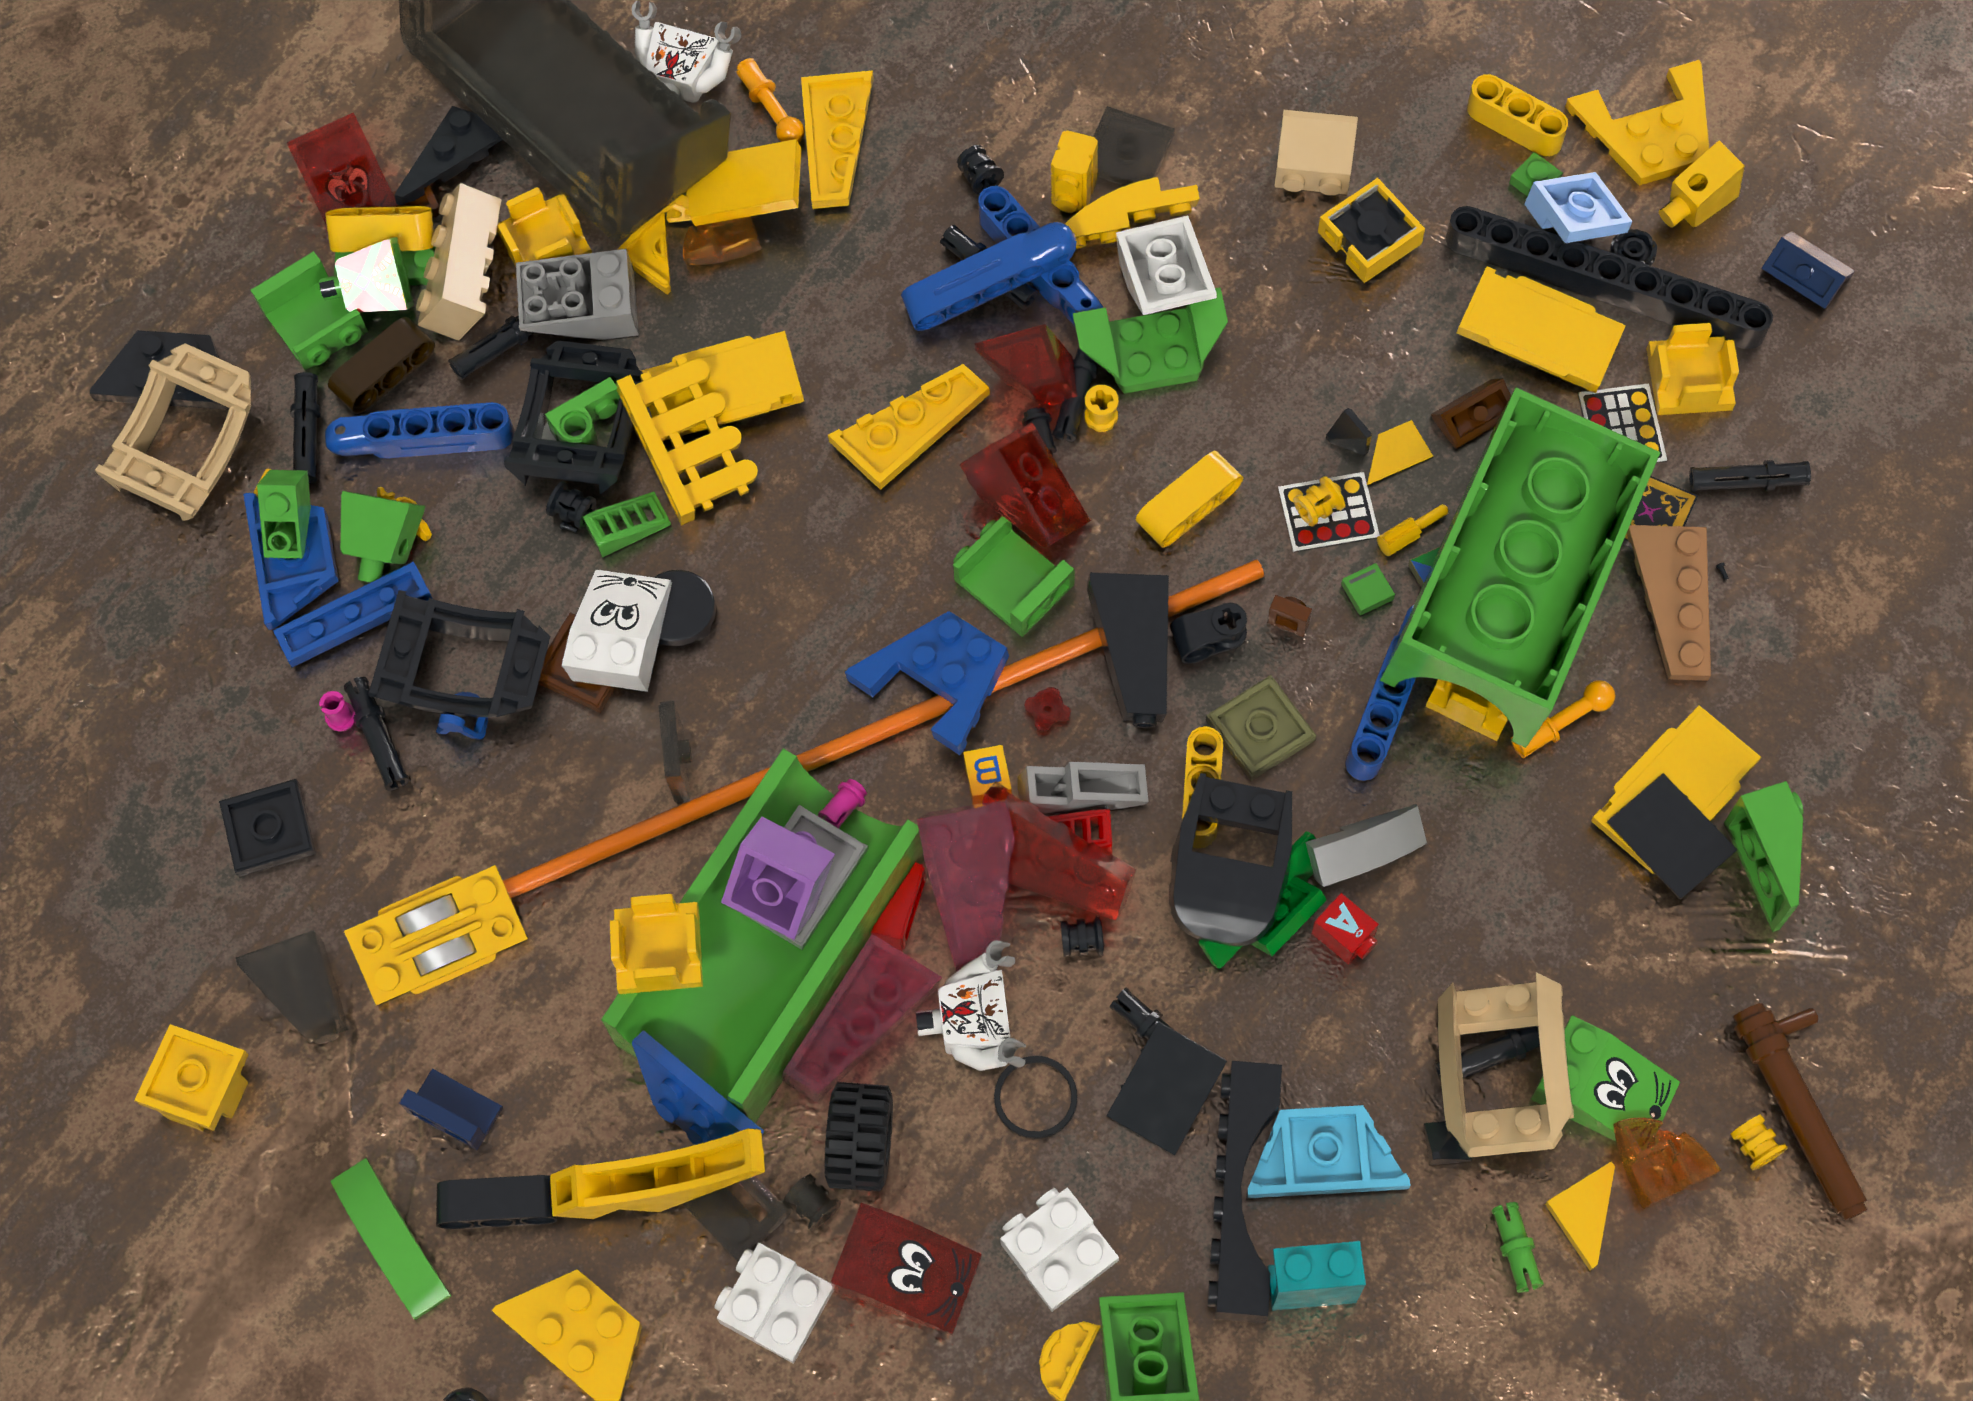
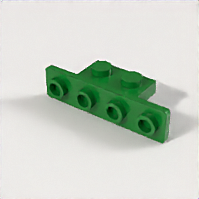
M1308 831L1292 845L1288 883L1282 894L1280 907L1272 927L1264 937L1251 944L1270 956H1273L1327 901L1321 889L1306 882L1314 873L1305 842L1316 839L1314 834ZM1200 939L1198 942L1212 965L1218 969L1222 968L1242 947Z

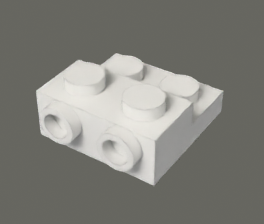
M1068 1187L1060 1193L1056 1188L1046 1192L1036 1202L1039 1209L1027 1218L1022 1213L1013 1217L1003 1226L1002 1230L1006 1234L1000 1238L1001 1246L1051 1312L1119 1261L1118 1255L1094 1226L1093 1219Z
M758 1243L754 1251L747 1248L742 1254L736 1267V1271L741 1273L733 1289L726 1286L720 1293L715 1304V1309L720 1311L717 1320L723 1326L794 1364L835 1290V1286L797 1266L793 1260Z

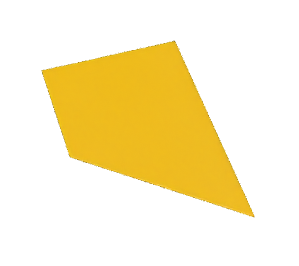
M1412 420L1378 434L1367 485L1434 457Z

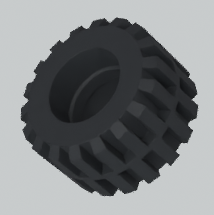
M837 1082L829 1103L825 1141V1178L829 1188L880 1192L885 1185L889 1167L893 1119V1096L889 1086Z

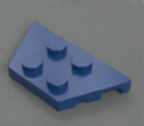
M245 493L243 496L264 624L268 630H272L339 581L329 521L324 507L311 505L304 557L302 559L264 558L258 497L254 493Z
M643 1030L632 1040V1046L650 1098L658 1114L669 1123L674 1122L685 1131L688 1139L694 1145L722 1138L748 1128L759 1129L762 1135L764 1134L763 1129Z

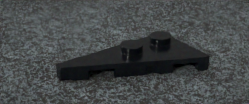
M452 106L395 192L396 204L404 206L406 203L415 201L425 195V187L438 179L446 182L467 169L471 163L489 155L488 149L503 139L508 143L513 141L516 137L515 126Z

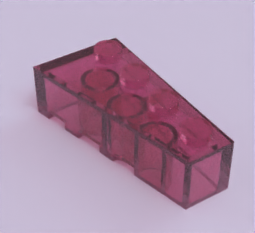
M872 934L784 1069L782 1081L817 1103L837 1082L843 1079L939 988L942 977Z

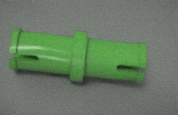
M1517 1202L1506 1203L1511 1218L1510 1221H1507L1503 1207L1499 1205L1492 1209V1214L1495 1217L1503 1242L1500 1250L1502 1256L1508 1258L1516 1283V1290L1518 1293L1529 1292L1524 1276L1525 1273L1529 1275L1533 1290L1538 1289L1544 1283L1541 1280L1532 1252L1535 1244L1533 1238L1527 1236L1519 1211V1204Z

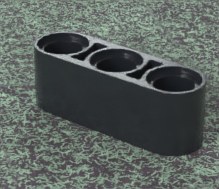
M549 1175L460 1179L437 1183L436 1227L473 1229L542 1225L557 1222V1217L552 1215Z

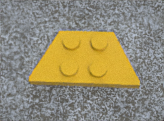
M578 1269L502 1302L491 1310L595 1401H621L626 1378H629L632 1356L634 1348L639 1341L642 1324Z

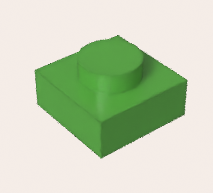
M1533 152L1511 175L1509 184L1528 197L1533 182L1561 178L1563 172Z

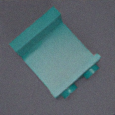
M1360 1241L1273 1249L1274 1265L1267 1266L1271 1273L1270 1300L1272 1311L1357 1303L1366 1285Z

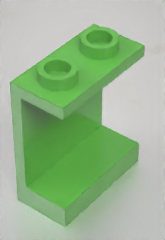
M314 251L250 290L261 311L305 371L313 366L324 363L330 355L345 346L356 343L362 335L368 332L358 310L347 311L343 297L324 300L319 280L328 277V274Z
M1006 512L997 521L991 520L987 523L980 533V538L971 547L968 545L963 547L953 561L954 580L1021 637L1075 585V569L1064 560L1055 566L1012 530V517Z

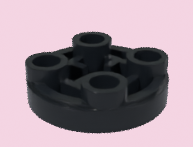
M685 570L666 571L653 577L668 579L672 582L658 645L681 646L706 638L711 631V625L716 614L715 599L708 583L697 574Z

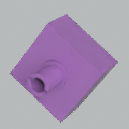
M761 817L740 844L721 903L795 940L815 911L835 854L817 845L816 839L810 833L805 831L793 833Z

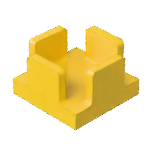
M536 187L506 202L510 217L498 223L497 234L515 267L518 262L592 253L583 235L580 222L564 194H559L545 201L540 188Z
M1702 323L1675 325L1667 340L1649 341L1646 350L1657 415L1733 411L1736 404L1733 386L1739 374L1734 340H1725L1724 336L1710 337L1712 333L1711 324Z
M1440 679L1437 680L1426 704L1427 708L1495 741H1498L1508 722V718L1503 712L1481 695L1460 685Z
M672 894L631 897V908L614 909V920H610L611 960L616 968L617 991L619 994L703 987L700 916L697 902L676 903Z
M170 1024L134 1101L139 1105L160 1112L169 1120L200 1131H204L205 1128L214 1131L221 1115L230 1119L234 1116L248 1085V1080L241 1075V1071L249 1054L245 1050Z

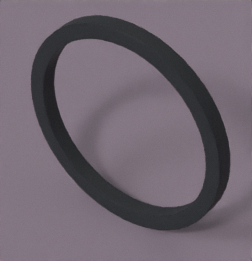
M1044 1056L1024 1057L1022 1059L1025 1060V1065L1030 1063L1046 1064L1058 1070L1065 1077L1071 1090V1104L1067 1114L1057 1125L1043 1131H1028L1013 1124L1005 1115L1000 1101L1004 1081L1011 1072L1018 1068L1013 1065H1009L998 1078L994 1092L995 1108L1001 1121L1012 1132L1026 1138L1038 1139L1049 1137L1061 1131L1072 1119L1077 1106L1076 1085L1069 1071L1059 1062Z

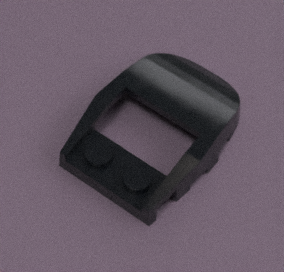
M1200 773L1181 822L1170 862H1172V872L1169 884V906L1173 919L1188 935L1200 940L1224 945L1245 946L1260 940L1268 933L1275 921L1280 907V900L1289 878L1292 852V791L1286 790V793L1209 778L1206 777V774ZM1198 820L1277 835L1273 867L1192 851Z

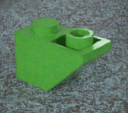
M269 470L257 484L264 558L302 559L305 553L311 509L308 471Z

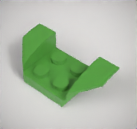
M1221 287L1215 288L1217 298L1189 304L1183 309L1109 321L1106 307L1073 313L1079 349L1111 373L1124 394L1197 381L1203 369L1205 359L1228 323Z

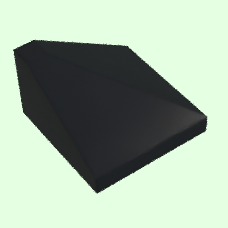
M1345 409L1326 434V439L1332 444L1361 455L1369 452L1372 433L1352 409Z
M1446 1121L1424 1123L1430 1166L1472 1161V1157L1469 1158L1460 1147L1458 1140L1447 1130Z

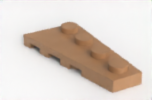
M1630 525L1626 534L1629 543L1632 544L1635 566L1638 576H1641L1646 593L1645 601L1647 608L1651 612L1655 624V635L1667 677L1670 680L1708 681L1711 677L1707 527Z

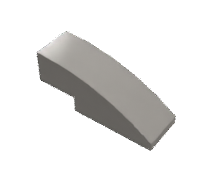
M1069 762L1065 767L1026 766L1017 777L1020 815L1069 814L1101 809L1114 810L1146 805L1149 802L1145 764Z
M1415 804L1340 827V832L1305 843L1315 880L1325 887L1390 863L1427 844L1419 809Z

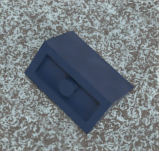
M1794 232L1781 237L1761 268L1824 309L1829 306L1843 283L1851 278L1855 272Z
M433 1068L419 1091L415 1093L407 1089L399 1102L407 1113L477 1151L503 1109L502 1105Z

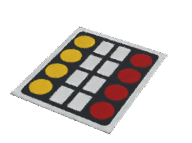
M1649 383L1597 390L1596 393L1592 391L1578 392L1584 418L1661 452L1657 462L1667 461Z
M1364 472L1330 478L1340 490L1345 501V508L1341 511L1336 508L1332 509L1333 513L1325 519L1322 517L1318 518V523L1313 527L1309 526L1298 514L1293 499L1299 494L1306 495V490L1313 485L1320 486L1319 480L1278 487L1293 552L1380 536Z

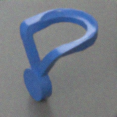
M459 692L457 694H454L468 697H479L477 694L471 692ZM441 714L436 733L445 735L450 731L460 732L469 738L480 740L485 737L488 717H478L474 730H471L464 726V719L455 715Z

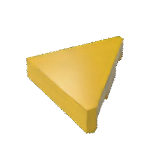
M658 206L617 250L627 249L634 271L668 295L671 292L666 218L665 212H661Z
M1612 1161L1545 1203L1590 1271L1598 1265L1615 1170Z

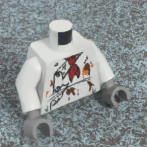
M640 1L634 2L632 14L639 20V26L635 27V55L640 74L646 78L649 89L656 93L653 105L663 112H672L677 99L692 103L697 102L703 93H707L726 78L733 50L730 49L731 44L737 43L741 38V31L738 27L732 28L728 39L725 36L727 22H719L716 25L715 37L655 22L654 27L650 26V21L657 14L655 4L649 2V13L643 17L640 13Z
M998 940L992 941L988 945L986 953L968 962L949 977L944 986L938 988L940 1009L916 1012L919 1036L943 1033L945 1052L952 1054L955 1060L978 1071L999 1068L1007 1064L1019 1068L1025 1065L1024 1059L1014 1056L1015 1051L1021 1047L1025 1048L1026 1044L1010 1038L1002 970H996L998 966L1011 967L1014 965L1015 957L1004 956L1001 958L1002 950L1005 947H1009L1010 943Z

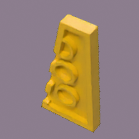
M873 70L801 77L813 209L849 206L874 79Z
M962 364L923 384L921 390L906 398L901 396L891 401L889 407L873 415L870 413L857 419L856 424L843 431L838 429L828 434V440L881 490L989 396L990 388L968 367Z

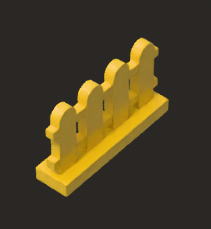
M685 356L676 359L678 367L652 377L649 371L641 374L642 382L636 385L631 375L617 380V392L680 525L695 520L694 508L702 505L705 512L713 508L711 501L735 490L738 491L740 496L749 493L747 485L756 480L758 473L757 466L753 461L741 460L736 463L731 451L736 450L741 444L740 431L734 426H726L720 429L715 420L725 410L724 397L716 392L703 395L699 387L709 377L708 364L701 359L687 362ZM689 389L694 400L668 411L663 400ZM654 405L658 416L653 418L650 417L646 408ZM705 423L710 434L684 445L679 434ZM670 438L674 449L667 452L662 441ZM721 456L726 467L700 478L695 467ZM686 472L691 483L683 486L679 474Z

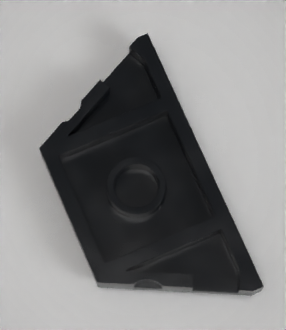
M137 330L90 388L89 394L94 401L137 404L151 370L148 365L152 360L158 362L172 355L170 350L184 343L219 358L215 343L210 335ZM178 384L169 405L230 409Z

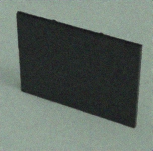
M1664 773L1606 822L1680 900L1737 851V848L1716 828V825H1713L1688 799V796L1684 795Z
M1158 1022L1144 1049H1141V1054L1124 1085H1121V1090L1111 1106L1107 1117L1169 1153L1176 1155L1227 1060L1163 1023Z

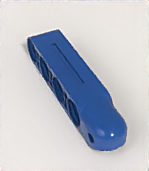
M990 186L980 193L978 198L980 225L996 244L1012 237V234L1030 233L1040 228L1015 198L1003 187ZM992 208L1002 209V210L994 211V212H993V211H990V209H992ZM1070 260L1030 281L1048 303L1054 308L1059 309L1074 327L1073 313L1103 308L1099 299L1080 279L1079 271ZM1068 284L1070 286L1066 288H1060L1056 285Z
M1049 223L1030 233L1014 235L910 285L902 291L901 296L914 329L923 331L940 325L1066 263L1076 250L1077 241L1075 234L1064 223Z
M488 402L376 411L365 416L340 417L326 428L325 444L327 449L336 455L374 454L379 458L387 459L500 450L512 443L515 430L506 408L499 403ZM495 423H502L496 429H488ZM339 426L346 428L343 434H336V429ZM464 426L460 431L451 432L455 427ZM420 429H426L422 434L413 435ZM388 432L384 437L376 438L380 433Z
M1413 606L1407 610L1398 635L1390 643L1346 757V769L1357 780H1371L1380 771L1416 679L1415 677L1400 681L1395 686L1400 691L1399 694H1392L1386 691L1384 685L1388 684L1380 681ZM1371 719H1381L1387 724V727H1377L1371 722ZM1367 752L1372 755L1375 761H1363L1357 753Z

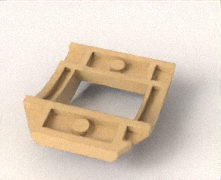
M186 343L170 350L172 355L158 362L152 360L148 365L151 370L137 405L123 430L113 443L112 448L114 450L103 466L99 464L95 469L100 477L119 492L122 488L179 514L183 521L194 518L224 472L239 441L251 407V375L248 371ZM177 384L230 408L222 430L196 477L145 454L161 426Z
M1537 972L1536 982L1458 992H1456L1454 983H1452L1438 998L1439 1062L1446 1127L1458 1140L1460 1147L1469 1158L1554 1149L1563 1136V1127L1569 1119L1574 1118L1567 1066L1564 1015L1562 1012L1563 989L1561 984ZM1538 1026L1547 1104L1466 1113L1460 1035Z

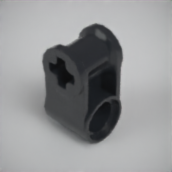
M1230 602L1197 613L1185 614L1170 623L1169 627L1182 662L1186 664L1200 662L1210 656L1240 647L1247 637V615L1241 606ZM1230 623V626L1234 629L1229 630V627L1224 624Z

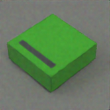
M1377 563L1343 578L1341 582L1343 589L1359 616L1393 601L1395 593Z

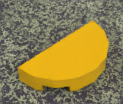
M1085 1321L1068 1324L1054 1331L1043 1345L1039 1360L1041 1381L1049 1395L1056 1401L1066 1400L1101 1329L1100 1325Z

